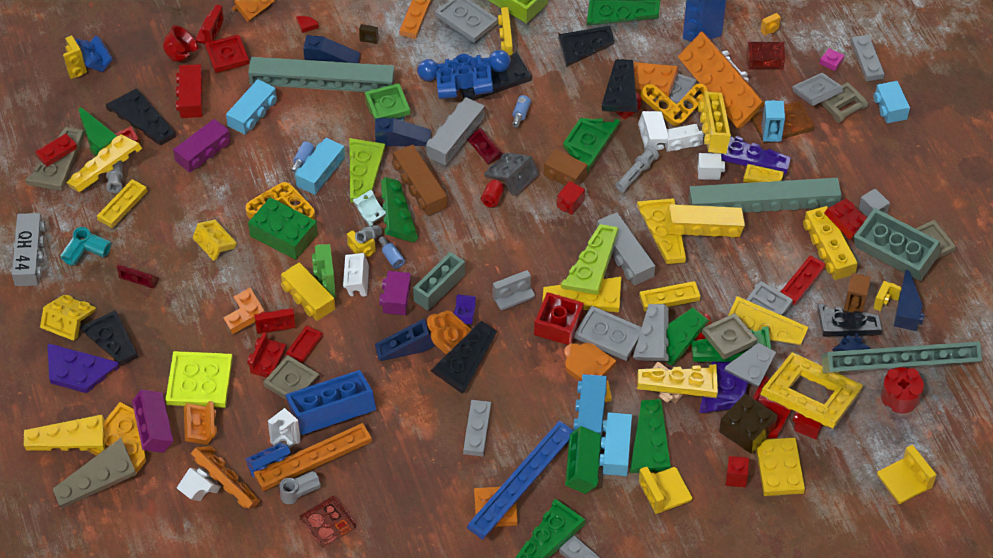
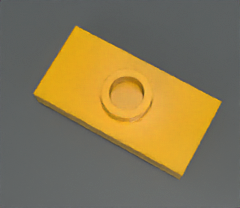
M747 164L743 182L782 181L784 172Z

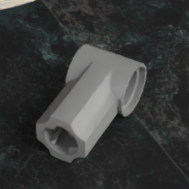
M312 471L295 479H283L280 483L281 501L285 504H293L298 500V497L321 488L318 476Z

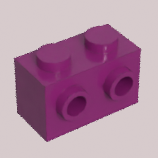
M387 272V278H383L382 282L384 294H380L379 305H382L383 313L406 315L411 288V273Z

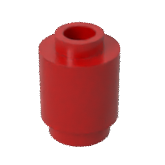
M491 180L487 183L482 193L481 202L486 207H496L504 193V185L498 180Z

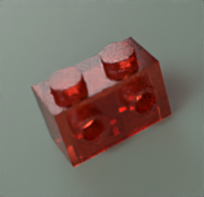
M748 42L746 53L748 70H784V42Z

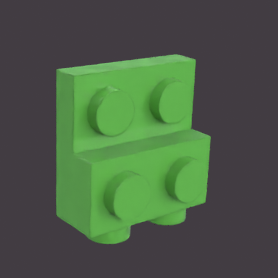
M400 84L365 92V102L374 121L375 118H399L410 115V108Z
M319 244L315 246V254H312L314 277L318 276V282L320 284L323 283V287L336 298L330 244Z

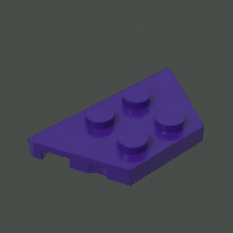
M48 344L49 380L51 384L88 393L96 384L104 381L108 373L119 368L118 362Z
M712 362L711 365L716 364L717 397L703 396L699 413L731 409L746 393L748 383L724 371L725 367L731 362Z

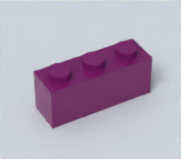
M213 119L173 149L175 161L189 173L199 168L202 163L212 158L222 148L228 146L231 142L229 130Z
M141 389L132 400L142 450L164 453L172 444L173 435L170 430L162 392Z

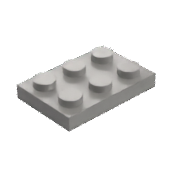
M449 0L435 11L437 18L474 43L498 24V18L471 0Z
M591 306L574 333V338L584 343H591L602 351L627 361L637 345L642 327Z

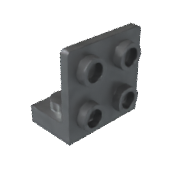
M509 152L503 154L484 173L487 178L504 180L510 194L514 196L519 194L540 174L532 156Z

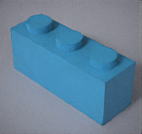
M583 374L582 381H578L577 393H581L580 400L576 399L575 411H578L579 415L578 418H574V430L582 426L601 434L602 438L607 386L606 376Z

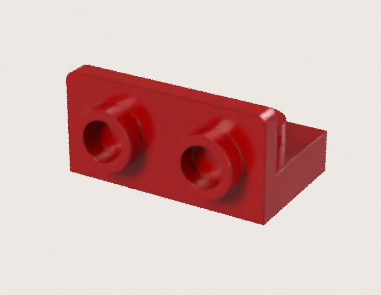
M215 4L213 11H210L206 16L195 38L196 42L205 44L215 40L224 22L221 5Z
M293 308L254 314L257 334L296 328Z
M263 332L261 337L256 340L253 354L250 353L247 364L250 367V373L267 378L280 364L287 349L286 344L269 340L267 333Z

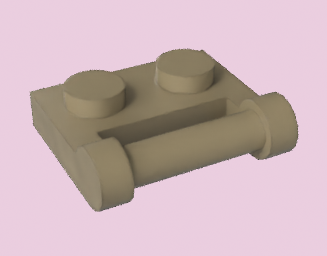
M848 82L842 85L843 92L820 102L833 115L837 123L844 121L845 117L859 109L863 110L868 107L867 100ZM854 100L857 102L843 111L839 110Z

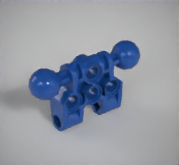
M496 50L488 58H481V55L472 57L468 54H459L453 60L445 59V63L437 64L432 59H425L419 63L417 73L420 79L430 82L437 78L439 99L457 97V90L460 88L468 89L474 87L475 95L493 93L491 69L495 72L506 71L510 67L511 58L504 50Z

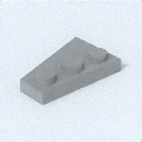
M648 305L633 358L636 360L668 361V354L666 353V346H668V339L666 338L668 307L666 305Z

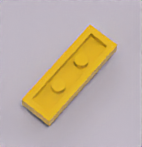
M502 7L501 15H498V26L502 25V28H499L500 39H503L501 41V50H504L510 56L513 53L509 11L508 7Z
M132 179L97 215V220L113 229L148 192L147 187Z
M695 281L641 291L639 293L644 311H647L649 304H664L670 307L700 301L701 297Z

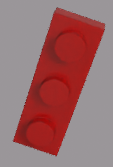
M809 255L780 292L791 298L793 305L796 306L825 270L826 263Z

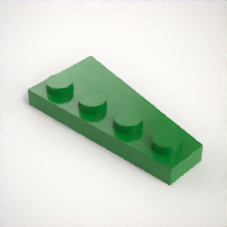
M590 0L586 26L657 19L659 17L660 0Z
M385 177L381 181L382 198L385 200L383 210L386 211V216L384 217V223L387 225L384 229L385 234L414 243L418 236L401 183L396 179Z
M768 326L762 327L758 331L750 330L757 338V344L760 343L771 349ZM707 339L692 341L693 362H732L752 347L723 359Z
M661 399L641 400L630 473H639L640 469L648 467L650 472H661L671 467Z
M554 499L552 507L549 511H546L542 517V522L538 527H535L532 537L529 541L525 542L515 558H550L586 524L585 519L557 499Z

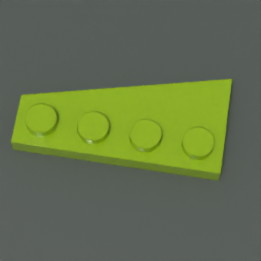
M603 224L598 226L588 241L585 251L581 252L579 260L570 269L566 280L564 279L561 283L562 289L599 295L619 233L618 227Z

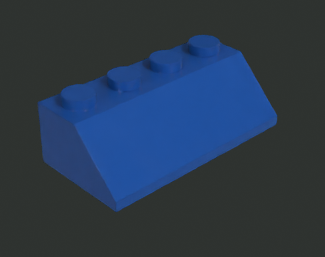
M686 0L683 39L693 41L701 31L706 33L710 39L722 36L727 0Z
M360 370L285 394L291 414L298 420L299 433L301 435L376 410L373 391Z

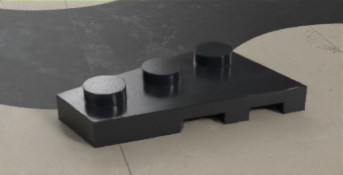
M610 26L558 34L566 67L614 44V37Z
M116 310L80 327L83 333L118 362L120 366L138 358Z

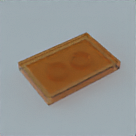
M800 100L784 104L785 121L782 139L814 131L815 126ZM764 110L757 112L751 118L762 141ZM763 141L764 144L774 142V141Z

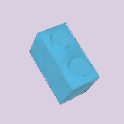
M898 81L877 85L873 97L875 103H878L880 114L885 118L886 123L907 120L910 107Z
M765 101L762 118L763 141L782 140L785 121L784 101Z

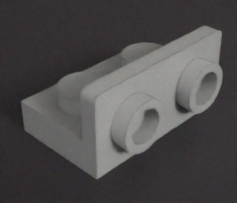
M528 270L493 283L492 297L501 311L535 298V294L530 287L531 275Z

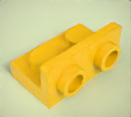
M71 35L65 38L67 53H64L63 57L69 77L73 79L87 73L81 49Z
M216 220L197 223L193 239L213 261L218 259L220 252L235 249L236 241Z

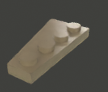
M66 127L59 137L66 133L77 144V149L48 167L42 162L37 164L33 174L26 178V185L62 191L84 137V131Z
M122 439L117 440L53 488L61 509L137 475Z

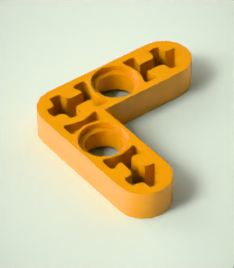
M653 84L645 85L640 95L643 101L655 111L662 112L663 118L671 125L680 126L698 107L699 101H702L704 91L708 92L705 85L696 84L678 104L674 103ZM652 91V95L648 96L646 94L647 92ZM697 91H702L696 99L693 97ZM660 101L666 102L667 105H668V108H667V109H662V108H660V107H659V102H660ZM683 102H691L692 108H685ZM681 110V112L683 113L677 120H675L674 116H676Z
M287 182L276 185L249 201L245 206L246 215L251 219L263 206L265 200L271 197L302 214L304 211L306 216L309 215L308 217L315 220L313 207ZM296 200H297V201L301 202V203H300L299 205H297V206L291 205V202H292V201H296Z

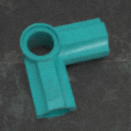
M78 227L74 230L73 238L60 257L66 264L72 266L76 265L86 250L104 258L110 252L112 244L110 241L90 233L86 227Z

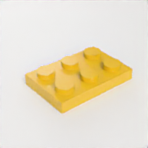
M796 438L764 440L756 449L763 495L804 494L805 487Z

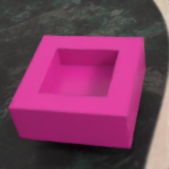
M829 48L820 59V64L836 71L843 62L845 55Z

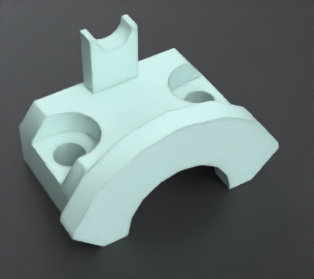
M372 190L357 199H353L357 210L368 226H373L374 222L386 216V211L380 206Z

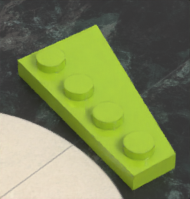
M349 138L350 202L354 203L353 199H357L370 190L373 191L385 152V144Z

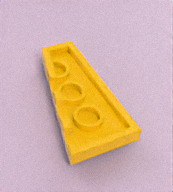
M621 277L603 279L599 295L562 289L561 285L544 287L543 300L546 293L549 292L584 302L583 310H590L591 306H594L603 311L619 312Z

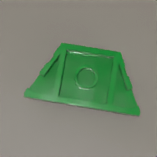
M580 118L563 142V148L571 157L587 164L588 173L619 127L620 120L614 119V122H603V119Z

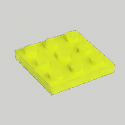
M173 351L166 405L185 406L188 403L206 406L209 401H213L214 407L226 408L233 360L232 354Z

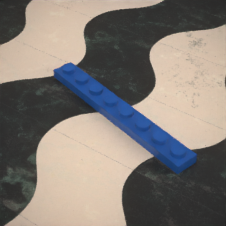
M558 421L469 522L467 529L484 540L565 447L573 430L561 421Z

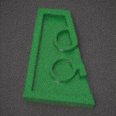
M691 308L668 324V329L666 330L668 361L666 362L671 366L677 363L692 344V341L702 331V328L710 321L696 308Z

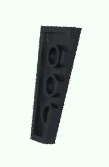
M515 52L510 55L511 64L506 71L495 72L491 69L493 93L475 95L474 87L468 89L460 88L459 92L463 99L467 97L474 101L532 81V76L519 54Z
M615 59L601 105L602 111L638 112L633 60Z
M137 88L106 104L107 110L116 113L120 119L128 121L132 127L141 130L145 136L160 146L176 138L172 128Z
M480 321L430 371L457 391L463 393L497 331L483 321Z

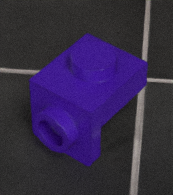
M460 294L456 297L454 315L465 324H472L476 297Z

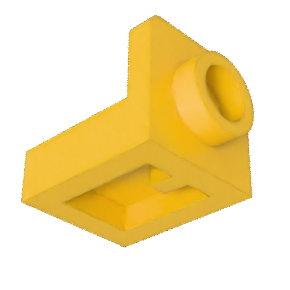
M354 231L347 233V245L354 254L364 253L365 257H369L376 251L373 238L364 243H358L355 239L356 233Z
M883 281L876 296L873 309L881 311L883 305H888L890 299L898 301L902 287Z

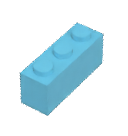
M257 79L227 112V126L246 135L249 130L254 128L256 122L265 116L266 111L276 103V88Z
M325 138L316 146L313 154L307 157L304 165L297 169L295 173L296 186L316 195L345 159L344 146Z
M608 412L607 420H603L602 432H606V437H602L601 449H605V452L600 454L599 465L603 466V474L627 476L632 414Z

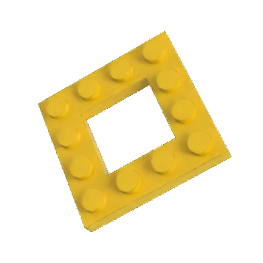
M792 352L762 388L761 395L788 409L803 414L807 418L820 422L826 427L834 429L861 392L863 385L839 373L823 374L821 365ZM801 375L809 381L816 382L834 392L827 402L822 404L790 388Z

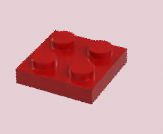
M239 34L205 43V49L215 73L249 64V58Z
M847 198L827 208L824 212L849 240L854 238L867 219Z

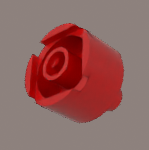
M904 367L888 370L881 390L882 403L890 407L895 413L904 414L913 411L920 403L924 388L919 372L914 368Z

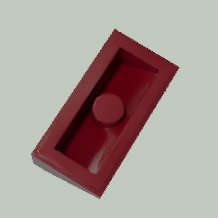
M481 127L468 139L469 143L488 165L499 160L504 154Z
M117 265L120 279L153 289L159 280L157 276Z

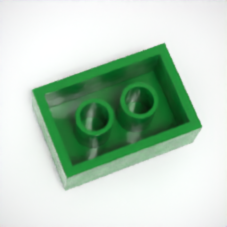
M271 197L248 222L250 237L295 260L299 258L318 235L317 221Z

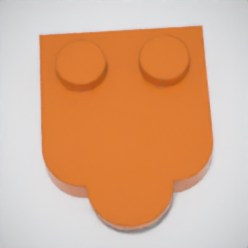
M451 311L432 314L427 319L432 342L445 354L453 349L471 331Z
M583 343L581 345L569 344L564 349V356L566 357L565 370L578 381H582L583 374L606 376L616 366L615 359L591 343Z

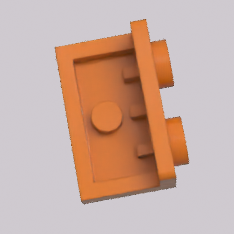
M235 0L232 10H238L246 21L249 22L275 0Z
M209 401L206 406L186 403L184 406L185 441L208 445L211 439L216 436L217 427L214 426L216 409H214L213 401Z

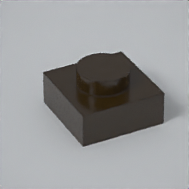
M361 24L359 28L360 41L377 44L379 40L378 27Z

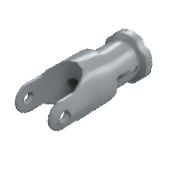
M122 160L113 165L114 169L108 173L106 172L108 179L106 190L110 193H119L123 188L121 183L123 178Z

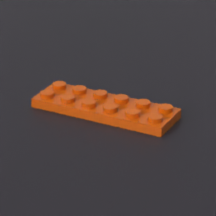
M703 31L678 55V58L697 81L707 87L708 92L722 93L726 115L738 129H741L764 106L765 102Z

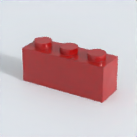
M201 64L179 65V73H176V83L179 84V86H176V97H179V100H176V111H180L181 118L203 117V75Z

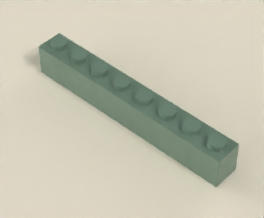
M251 57L248 72L250 85H253L259 79L275 87L367 92L372 89L394 85L395 71L392 65Z
M838 178L690 186L688 199L689 205L735 207L742 208L743 213L815 209L825 206L829 208L840 202L841 191Z
M980 341L836 351L821 354L823 374L895 369L899 367L912 368L968 364L982 361Z

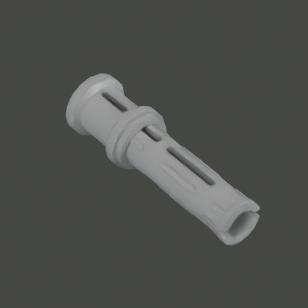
M647 146L644 149L645 152L635 159V164L615 184L620 192H625L632 182L643 171L648 170L654 160L659 158V153L655 148Z

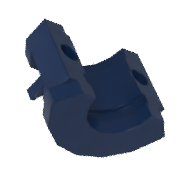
M856 333L855 338L845 335L841 342L833 347L832 351L870 349V347L862 343L863 337H859Z

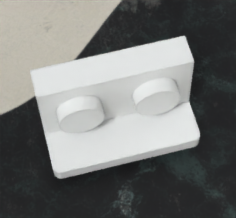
M697 124L667 129L669 137L667 138V143L664 144L667 152L702 145L704 134L702 131H699Z

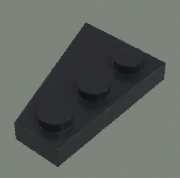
M818 303L823 337L855 336L856 333L858 336L881 335L882 328L879 315L860 311L852 313L842 311L843 308L841 307L832 309L825 307V304Z

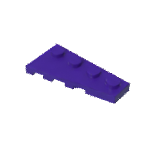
M738 136L735 138L730 137L726 154L718 153L721 154L722 161L745 166L751 164L783 171L785 175L787 174L791 157L771 149L763 150L756 143L751 145L743 142V138Z

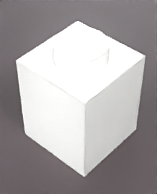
M699 153L698 179L720 180L721 172L725 171V161H721V154Z

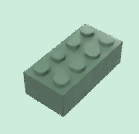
M876 208L873 209L854 236L856 248L905 273V270H909L911 276L919 281L923 279L941 253L940 241Z

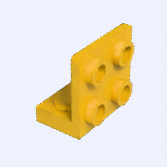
M62 295L43 307L40 328L74 341L78 338L80 322L94 313L96 307L91 306L88 302L73 299L70 295Z
M912 444L906 447L903 459L879 470L877 476L895 500L902 504L933 488L936 473Z
M648 467L640 469L639 484L655 514L692 501V496L676 467L656 474L651 473Z

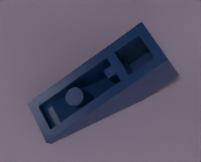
M306 35L303 47L304 60L359 63L360 52L326 37Z
M375 118V142L383 143L385 146H426L431 138L430 129L395 118Z
M905 270L894 327L917 331L918 324L922 325L925 313H921L922 302L910 271Z
M422 319L375 344L379 361L421 353L436 346L432 342L431 331L428 328L426 319Z

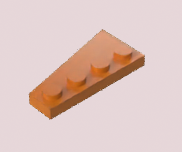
M212 446L196 447L191 454L195 457V462L201 467H205L214 480H219L224 485L223 489L229 494H233L242 507L248 509L255 508L260 503V500L245 483L237 481L239 479L238 475L233 470L224 466L227 462L222 457L218 458L214 455L216 450Z

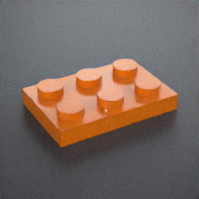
M633 62L636 92L641 94L645 85L653 84L667 97H670L678 74V66ZM649 91L646 94L652 95L653 92Z

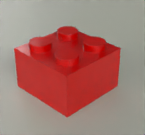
M547 292L534 321V335L565 345L572 344L574 333L578 329L583 317L584 302Z

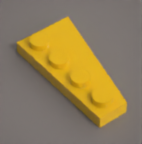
M119 135L106 148L100 150L95 158L88 161L79 172L73 174L66 183L70 188L80 192L98 180L99 174L108 173L114 169L113 165L119 160L124 162L129 158L128 154L134 150L138 152L143 148L139 143Z
M674 198L637 201V208L666 264L685 263L686 256L682 236L667 234L664 218L668 205H675Z
M738 296L728 314L730 316L735 313L749 330L758 331L762 327L768 326L770 341L801 346L809 328Z
M716 364L709 365V368H701L699 365L692 366V369L673 367L672 370L666 371L663 368L639 369L637 373V389L716 398L718 393Z
M97 415L24 430V447L26 451H51L52 448H60L61 451H69L70 448L89 451V448H97L98 451H104L103 415Z

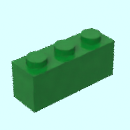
M582 426L570 433L565 486L584 494L597 486L599 481L598 468L600 465L601 434Z

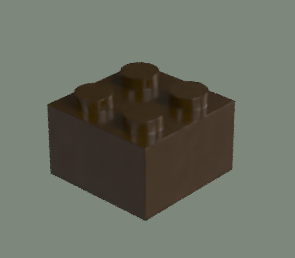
M744 394L721 418L719 433L752 454L775 429L777 414L747 394Z

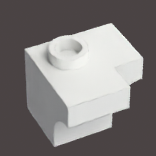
M199 467L198 469L189 468L177 489L191 500L201 501L206 493H217L221 486L217 484L218 481L214 480L207 471Z

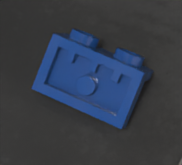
M95 36L91 42L78 38L75 40L81 49L84 63L88 68L103 72L113 60L99 36Z
M280 442L246 458L245 461L251 475L254 477L255 471L262 470L272 463L288 457L287 454L291 452L288 445Z

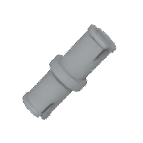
M378 225L373 227L367 226L355 234V239L358 243H364L371 238L379 237L382 234V230Z

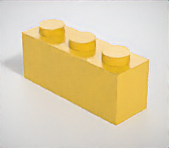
M300 262L281 274L283 290L289 292L298 305H302L309 317L312 316L318 321L335 310L334 297Z

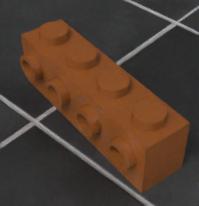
M414 145L393 152L392 166L395 171L400 173L402 182L408 185L411 196H415L420 210H424L428 216L447 208V195Z

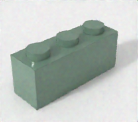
M449 252L413 287L414 302L429 311L465 276V261Z

